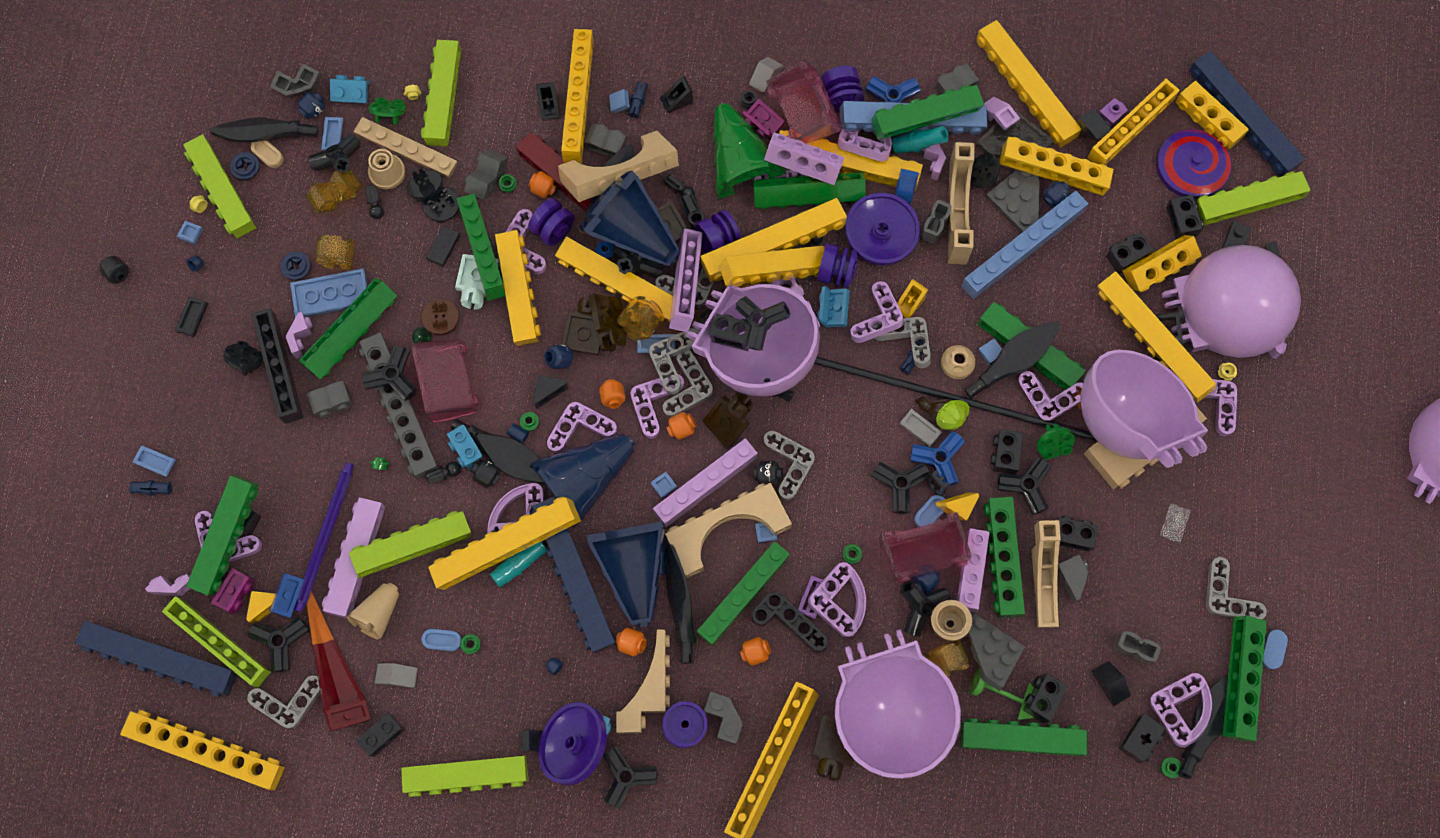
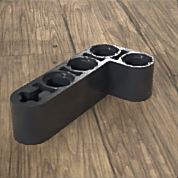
M779 592L769 593L753 610L752 620L755 625L765 626L775 616L813 652L821 653L826 649L828 645L827 637ZM776 597L780 600V604L774 607L770 605L769 600ZM786 611H791L795 617L792 620H787L783 614ZM758 612H764L767 618L764 621H759L755 615ZM802 624L807 625L809 632L802 634L799 632L798 627ZM812 632H815L813 637L817 641L820 639L823 641L822 647L820 645L816 647L814 645L815 640L812 637L810 638V641L807 640V638L811 636Z

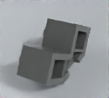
M302 64L295 79L277 71L270 87L292 98L315 91L322 74Z
M491 149L481 152L477 158V170L468 174L465 178L464 183L466 186L464 191L469 194L475 193L476 197L483 200L492 195L495 190L493 185L497 178L500 179L503 176L508 157Z
M710 691L704 712L705 714L723 719L717 739L737 745L743 724L730 698Z

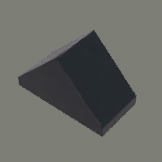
M682 76L661 97L668 113L693 103V91L685 76Z
M554 81L536 84L542 120L559 118L560 114Z
M1094 108L1081 116L1077 122L1082 129L1079 135L1095 140L1111 131L1109 125Z
M538 375L533 397L535 407L537 409L567 390V382L563 379Z
M1110 661L1091 671L1112 706L1131 697L1125 676Z

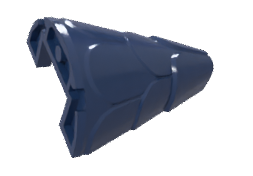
M633 171L622 174V180H615L592 205L586 215L589 219L588 221H583L582 229L590 236L635 252L640 257L667 266L672 265L678 259L680 250L667 224L663 222L639 177Z
M621 434L537 459L530 465L556 499L566 497L573 500L582 522L597 499H600L612 479H615L634 452L633 446L635 443L629 435Z
M663 521L586 535L588 545L600 564L603 574L615 592V598L631 625L638 624L639 627L649 626L650 622L654 620L664 536Z

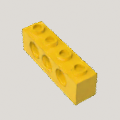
M1196 81L1181 92L1175 102L1181 110L1191 116L1194 122L1198 123L1209 134L1217 137V141H1221L1228 151L1249 130Z
M1183 235L1122 271L1129 287L1132 290L1143 292L1148 290L1150 285L1164 281L1165 277L1169 274L1178 273L1183 266L1194 264L1196 259L1202 255L1194 236Z

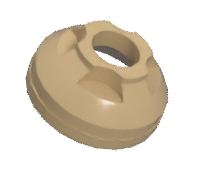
M951 346L941 357V368L950 378L964 379L975 368L974 354L965 346ZM957 354L963 355L965 362L962 364L956 363L954 356Z

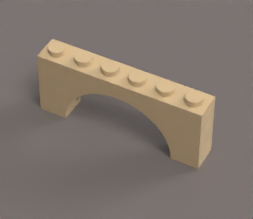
M654 131L641 136L642 150L626 162L607 167H590L573 160L558 165L560 181L577 201L581 202L602 194L615 180L621 181V175L628 171H633L641 180L679 166L677 149L658 131Z
M955 142L949 161V204L951 205V212L948 223V264L967 265L973 250L974 230H970L969 191L974 162V143Z
M1197 407L1198 419L1203 423L1207 418ZM1099 442L1091 446L1084 453L1113 490L1118 486L1122 489L1130 483V477L1134 475L1137 478L1145 471L1144 467L1146 465L1153 466L1159 461L1158 458L1149 461L1148 459L1123 457L1108 450Z
M764 483L760 484L751 493L744 492L738 496V499L732 502L727 500L720 504L721 507L715 510L713 508L703 512V516L697 519L692 517L685 521L686 524L680 527L676 525L667 530L668 532L665 533L666 539L669 544L675 547L686 579L704 571L701 562L703 543L711 531L724 522L733 519L755 520L766 525L773 535H778L791 529L792 523L771 483L767 485Z

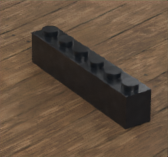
M270 308L252 313L278 417L285 424L302 419L304 417L277 316Z

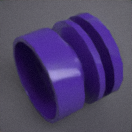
M835 67L826 71L821 76V85L829 111L840 112V106L843 101H864L862 87L859 85L858 71L855 67Z
M725 209L719 211L718 214H713L711 220L705 218L694 225L695 231L702 232L701 247L705 253L741 239L736 222Z
M826 243L817 281L829 284L832 277L835 276L837 286L840 285L841 278L845 279L844 287L849 288L851 281L854 279L858 263V250L853 249L851 257H847L849 248H845L843 254L839 255V246Z

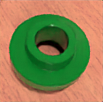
M505 174L499 179L498 185L503 192H512L517 186V181L514 176ZM507 182L511 183L509 186H505Z
M526 412L520 418V425L527 431H533L539 425V418L533 412ZM528 418L533 419L532 423L527 424L526 420Z
M374 457V461L370 460L372 469L387 470V465L390 464V462H386V458Z
M850 544L844 548L842 555L847 563L856 564L862 558V550L859 546ZM850 551L855 552L856 556L854 558L849 556Z
M468 634L462 638L460 646L466 654H474L480 649L481 642L476 635ZM469 641L474 642V646L472 648H468L467 646Z
M1174 757L1166 758L1161 764L1162 773L1168 778H1176L1179 776L1178 772L1182 764ZM1170 764L1175 766V771L1172 772L1169 769Z

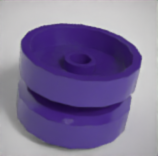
M550 198L542 203L533 213L528 223V229L534 235L540 236L541 241L547 246H553L561 241L569 232L574 223L575 215L568 209L563 208L562 204L555 198Z
M682 701L675 703L666 711L662 719L661 729L669 744L677 748H689L695 746L703 739L707 731L708 721L705 712L700 706L693 702ZM682 721H685V723L689 724V726L687 728H682Z

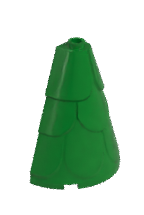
M722 103L718 105L714 112L715 192L718 200L736 194L733 188L734 185L764 173L768 174L769 179L786 174L784 167L764 160L768 149L767 145L753 131L751 125L730 104Z

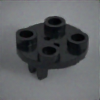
M985 153L974 158L970 185L978 189H985L991 185H996L1001 165L995 155Z
M419 166L418 172L415 170L411 171L412 177L407 183V192L417 202H423L443 190V181L438 172L423 170Z
M443 187L440 193L423 201V209L429 218L438 223H444L458 213L457 198L459 197L452 189Z
M238 341L237 344L227 346L223 354L225 362L235 369L242 370L244 376H247L248 372L252 373L253 370L259 368L263 359L262 352L249 346L246 341Z

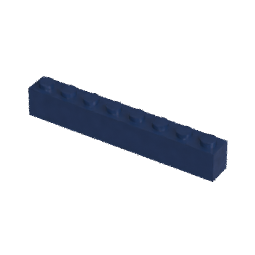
M1210 51L1194 61L1189 69L1191 76L1249 129L1245 137L1258 150L1261 157L1271 165L1273 171L1282 177L1286 173L1297 169L1305 158L1217 57Z
M555 497L533 505L534 511L531 514L535 513L539 507L553 504ZM568 528L545 539L549 545L546 548L550 559L554 558L556 565L553 566L557 577L561 576L564 583L561 584L565 595L569 594L571 602L568 603L572 613H577L579 618L576 624L579 631H584L586 639L583 640L587 650H592L593 653H596L614 645L615 641Z
M84 621L75 641V644L82 646L80 650L93 653L94 650L99 651V656L110 660L112 656L118 658V663L129 666L130 662L137 664L136 669L145 672L148 669L154 670L153 675L166 678L167 675L172 676V681L183 685L185 681L192 683L191 688L200 691L203 688L210 689L209 694L221 697L222 694L229 696L237 674L232 670L88 621Z

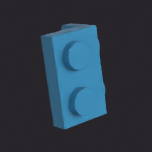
M336 75V78L330 79V101L368 103V84H370V80H365L364 76H354V79H347V75Z
M822 286V291L819 294L820 310L817 317L824 327L847 326L850 295L848 289L829 290L826 286Z
M461 425L447 433L450 439L447 443L453 452H458L460 457L457 460L462 468L466 466L471 471L474 467L473 462L482 458V454L466 427Z

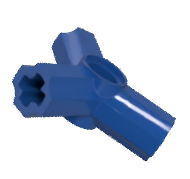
M873 76L866 87L867 92L888 103H901L919 94L921 91L917 80L914 78L897 86H890ZM889 95H895L897 98L892 99Z
M952 431L937 449L913 444L910 462L933 466L939 472L938 478L943 476L945 478L943 483L948 482L950 484L949 487L953 486L959 481L950 459L965 441L958 433ZM942 455L945 461L939 462L935 456Z

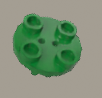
M384 97L375 98V102L369 105V111L375 115V122L380 123L382 117H393V124L397 125L400 122V115L405 113L406 110L404 101L401 99L391 101L386 100Z
M1056 423L1053 424V428L1046 425V433L1041 436L1037 443L1038 452L1045 460L1061 455H1069L1072 452L1075 436L1070 429L1060 428Z

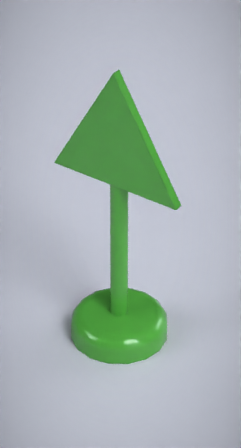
M980 668L975 672L969 687L970 694L977 696L985 687L1022 704L1017 720L1034 718L1023 711L1025 707L1024 700L1034 688L1030 683L1028 684L1024 699L1002 689L998 691L983 681L980 675ZM1037 701V708L1041 711L1042 705Z

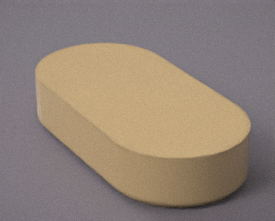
M267 140L252 142V152L268 167L277 168L282 165L283 155Z

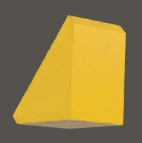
M914 279L911 280L897 302L905 318H911L925 300L928 292L927 288Z
M964 493L935 503L938 508L954 519L967 521L979 498V494Z
M252 591L247 621L254 624L270 614L276 594Z

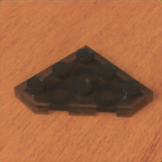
M1012 106L1013 110L1020 117L1019 121L1005 131L996 122L976 143V146L984 153H991L996 157H1000L1003 144L1008 137H1016L1028 143H1036L1044 148H1049L1054 140Z

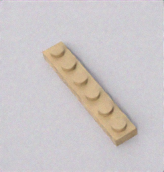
M364 117L361 118L353 131L356 136L429 170L436 171L450 179L458 165L456 160Z

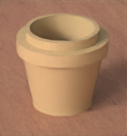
M377 149L371 153L368 160V176L371 182L376 187L384 190L393 189L400 185L406 173L401 159L392 155L386 149Z
M947 600L938 604L933 610L931 625L934 632L940 638L947 641H957L965 637L970 631L972 616L969 609L963 603L956 600ZM948 621H952L954 623V626L952 628H949L946 625Z

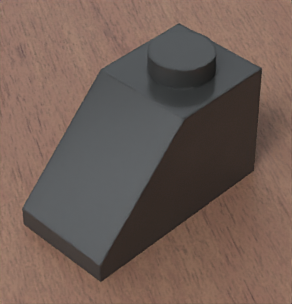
M1080 555L1058 564V576L1072 603L1081 598L1089 573L1087 570L1088 565L1085 559H1081Z

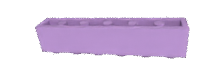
M684 228L678 248L680 253L678 254L679 257L676 264L669 324L670 329L688 332L694 317L702 232Z
M745 438L653 508L654 514L660 522L663 521L664 527L667 528L757 459L758 453Z
M359 497L358 502H355L352 512L354 515L352 521H349L346 531L348 533L346 540L344 539L341 543L340 550L342 552L334 566L336 571L334 577H331L329 580V592L322 602L323 611L327 614L347 618L354 609L363 577L357 579L349 552L356 546L363 545L364 547L370 545L376 539L386 508L380 502Z

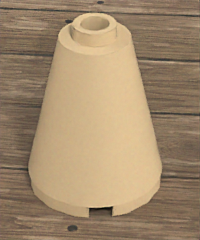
M383 583L348 615V621L354 627L358 625L361 628V632L377 640L381 639L398 600V588L392 583Z

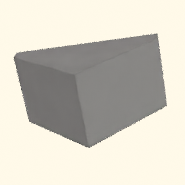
M769 57L759 61L749 86L765 94L783 68V65Z
M394 663L378 664L374 684L415 688L418 668Z

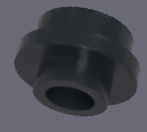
M748 90L740 96V103L745 108H751L758 97L756 93Z

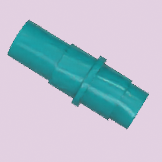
M944 126L929 130H913L908 134L894 138L892 146L897 154L912 151L919 152L921 149L946 143L948 141V131Z
M539 542L507 558L489 575L500 588L516 576H521V572L531 566L547 550Z

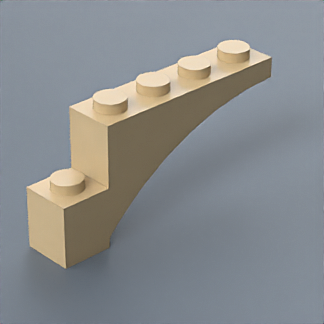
M1059 520L1038 521L1034 526L1036 546L1031 550L1037 628L1059 627L1057 574L1059 544L1061 540Z
M657 630L654 657L642 686L621 712H617L616 732L618 734L642 733V729H646V716H642V713H666V708H670V695H666V687H670V675H666V667H670V655H666V647H670V635H666L665 630Z

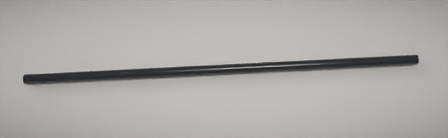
M816 357L814 362L817 365L933 397L962 400L967 402L970 407L1043 427L1049 425L1053 428V424L1056 423L1060 428L1070 429L1075 436L1097 441L1090 431L1043 420L1039 417L824 358Z

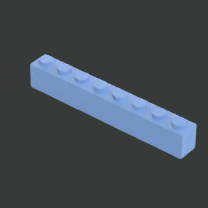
M843 101L840 106V129H846L847 131H855L857 129H864L866 132L874 131L871 119L875 112L886 108V110L892 109L893 106L901 103ZM983 106L979 112L916 130H929L944 126L948 132H953V134L969 132L971 135H978L987 127L986 106Z
M1077 191L1073 192L965 277L961 287L974 300L1083 214L1088 206L1086 200Z

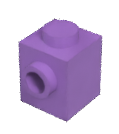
M1114 98L1100 110L1099 115L1112 129L1125 117L1128 109L1122 102Z

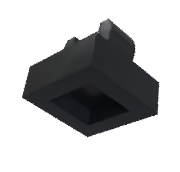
M522 730L518 737L523 738V745H519L518 748L523 749V751L538 752L542 731Z

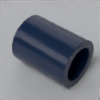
M513 423L507 435L524 443L529 432Z

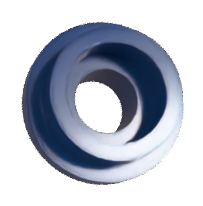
M602 241L596 246V253L609 259L614 254L612 251L613 245L607 241ZM602 248H608L606 252L602 251Z

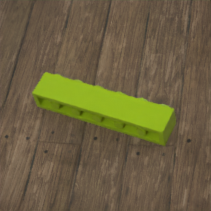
M437 40L436 46L433 47V57L435 58L434 62L431 63L432 79L429 78L428 81L430 93L426 96V105L428 107L427 111H424L425 127H422L421 137L424 138L428 146L448 147L461 47L459 41Z
M202 134L183 144L186 152H184L189 162L192 161L194 163L192 169L197 176L202 178L200 181L205 191L208 190L210 192L208 198L213 205L216 204L218 207L216 210L221 220L224 219L226 221L224 227L229 234L233 233L236 238H239L256 229L254 222L205 136Z
M1292 171L1279 178L1273 176L1264 182L1255 181L1246 187L1237 186L1228 192L1222 190L1213 196H1201L1197 199L1198 215L1203 221V226L1303 199L1311 190L1303 172L1295 173Z
M454 511L447 514L445 518H434L429 520L428 524L410 527L409 531L403 533L398 531L391 534L389 538H378L373 540L370 545L364 547L359 545L352 548V551L349 552V557L357 579L471 538V531L463 511L459 513Z
M175 596L162 611L251 686L258 688L271 673L269 669L185 600Z
M526 756L402 768V793H409V797L421 796V792L428 791L429 795L442 794L441 790L459 793L462 792V788H470V791H480L482 786L500 789L503 788V784H511V787H521L523 782H528Z

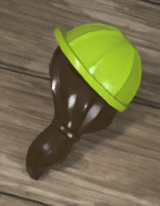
M924 397L915 400L920 409L929 413L933 422L941 429H958L963 426L969 414V405L962 400L942 399L934 403L929 402Z

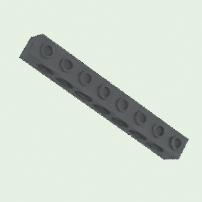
M381 332L359 341L362 347L359 349L361 356L368 361L366 365L368 372L382 369L387 365L391 352ZM381 354L379 359L373 360L375 355ZM392 372L389 378H394L397 372ZM390 385L375 388L382 395L379 399L383 408H387L389 412L386 416L390 425L394 424L396 429L393 432L397 442L401 441L402 443L401 453L404 459L408 458L410 465H407L411 476L415 475L420 480L426 477V473L439 469L411 400L405 402L395 390L387 393L388 388L391 387ZM397 403H402L400 409L394 410V406ZM409 420L406 426H400L402 421ZM410 437H416L413 443H407ZM417 454H423V457L420 460H414Z

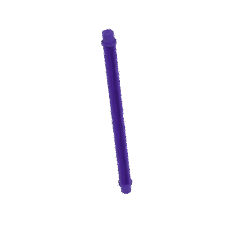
M345 463L344 468L341 470L336 489L303 578L304 581L294 607L296 612L302 613L304 606L307 605L329 537L331 536L345 492L353 474V464Z

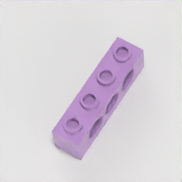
M774 132L764 160L834 185L844 157Z
M970 528L966 533L957 601L963 603L970 612L975 613L979 609L989 532Z

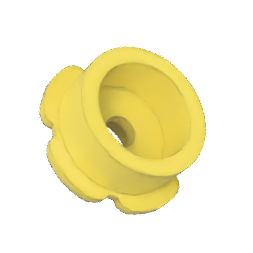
M417 85L405 87L404 96L408 97L409 100H416L422 94Z
M202 195L195 196L190 200V209L193 212L202 213L208 203Z
M1222 363L1219 366L1218 375L1220 378H1224L1225 381H1230L1236 377L1237 368L1232 363Z

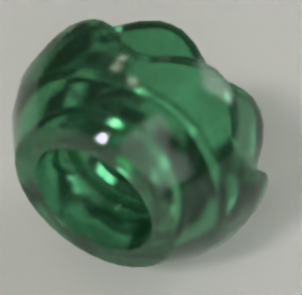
M417 327L413 331L412 341L416 347L428 349L433 344L431 341L432 335L426 331L425 327Z

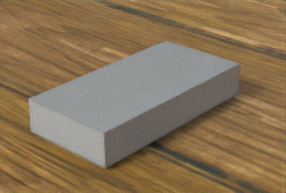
M913 409L899 423L900 426L927 447H931L942 433Z

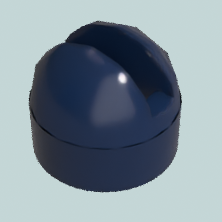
M192 256L186 261L189 269L193 272H197L204 265L203 259L199 256Z
M551 658L547 661L546 668L549 673L555 676L561 670L564 663L557 658Z

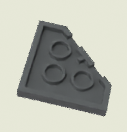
M1016 169L986 195V198L1021 233L1039 220V176Z
M974 613L972 625L966 637H969L972 645L970 649L975 662H978L981 669L980 675L982 680L1000 691L1025 646Z

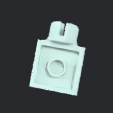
M463 254L455 288L457 291L462 292L460 299L462 306L471 309L473 303L475 304L474 310L482 307L486 295L474 256ZM495 258L499 270L500 261Z

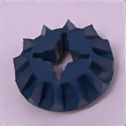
M239 153L231 160L230 171L235 178L250 180V177L256 176V172L260 170V162L252 153ZM243 162H245L248 165L247 171L243 169Z
M291 252L282 259L281 271L290 280H299L302 277H306V274L310 271L311 262L304 253ZM291 262L299 264L300 270L293 269L294 267Z

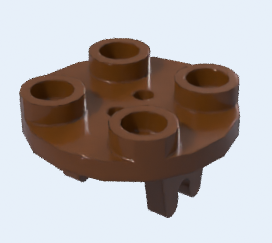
M436 299L425 306L421 319L423 326L429 333L444 335L456 329L459 313L456 306L449 300Z

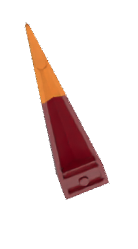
M311 591L306 607L323 713H325L329 730L332 732L370 721L371 717L366 700L345 663Z

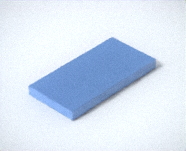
M362 268L290 283L295 317L299 312H302L305 317L346 310L368 286L365 269Z

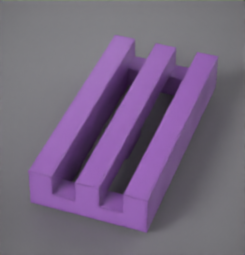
M811 575L798 610L804 616L815 620L817 613L815 611L810 613L811 607L809 604L806 611L802 609L813 581L817 582L815 589L823 581ZM826 582L825 587L827 589L829 586V582ZM821 597L819 598L817 605L821 604Z

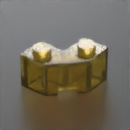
M351 169L345 173L335 171L328 183L313 184L306 197L317 213L331 212L338 208L336 205L346 199L348 202L353 199L362 185Z

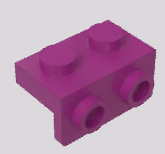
M759 98L747 112L745 110L742 112L746 117L745 120L751 126L755 124L759 128L757 131L764 138L767 136L772 138L773 133H778L786 123Z
M232 568L211 603L234 615L242 607V600L245 595L251 592L254 586V579Z

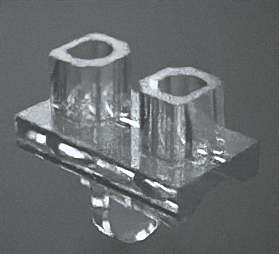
M1173 503L1170 504L1160 537L1179 544L1191 510L1179 507Z

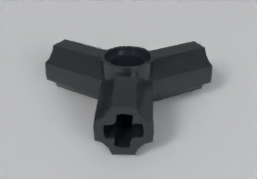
M349 134L338 144L328 147L323 152L310 155L308 158L309 166L315 171L333 167L337 172L345 173L349 170L350 165L347 158L360 148L361 143L353 134Z
M613 246L614 256L619 259L617 263L619 272L623 274L629 272L639 274L640 272L656 279L658 276H661L664 264L640 257L635 252Z
M745 296L738 300L735 307L750 323L745 347L756 351L763 350L767 330L772 325L790 318L791 315L784 301L761 310L752 300Z
M394 346L388 363L384 368L362 373L365 389L369 390L390 385L405 402L411 400L418 390L403 374L411 353L410 350L401 346ZM392 372H397L394 378H389Z
M1037 457L1024 476L999 473L997 491L1020 493L1023 495L1032 515L1041 513L1049 507L1038 485L1051 466L1044 459ZM1023 482L1031 483L1032 489L1025 488Z
M879 462L871 477L892 488L893 513L906 514L910 513V489L929 479L930 474L923 463L904 473H899L884 463ZM896 481H904L906 487L901 488L897 486Z
M910 580L900 586V593L909 603V608L911 609L904 632L920 637L926 618L932 615L933 610L938 604L951 600V596L946 588H940L924 594L913 580Z
M299 616L279 631L255 622L249 630L248 637L270 647L271 672L280 673L290 671V645L310 630L305 621ZM282 637V644L276 646L277 638Z
M618 746L603 754V758L616 777L604 799L606 803L620 809L631 786L657 785L656 766L631 768ZM625 771L630 772L632 776L628 783L621 781V774Z

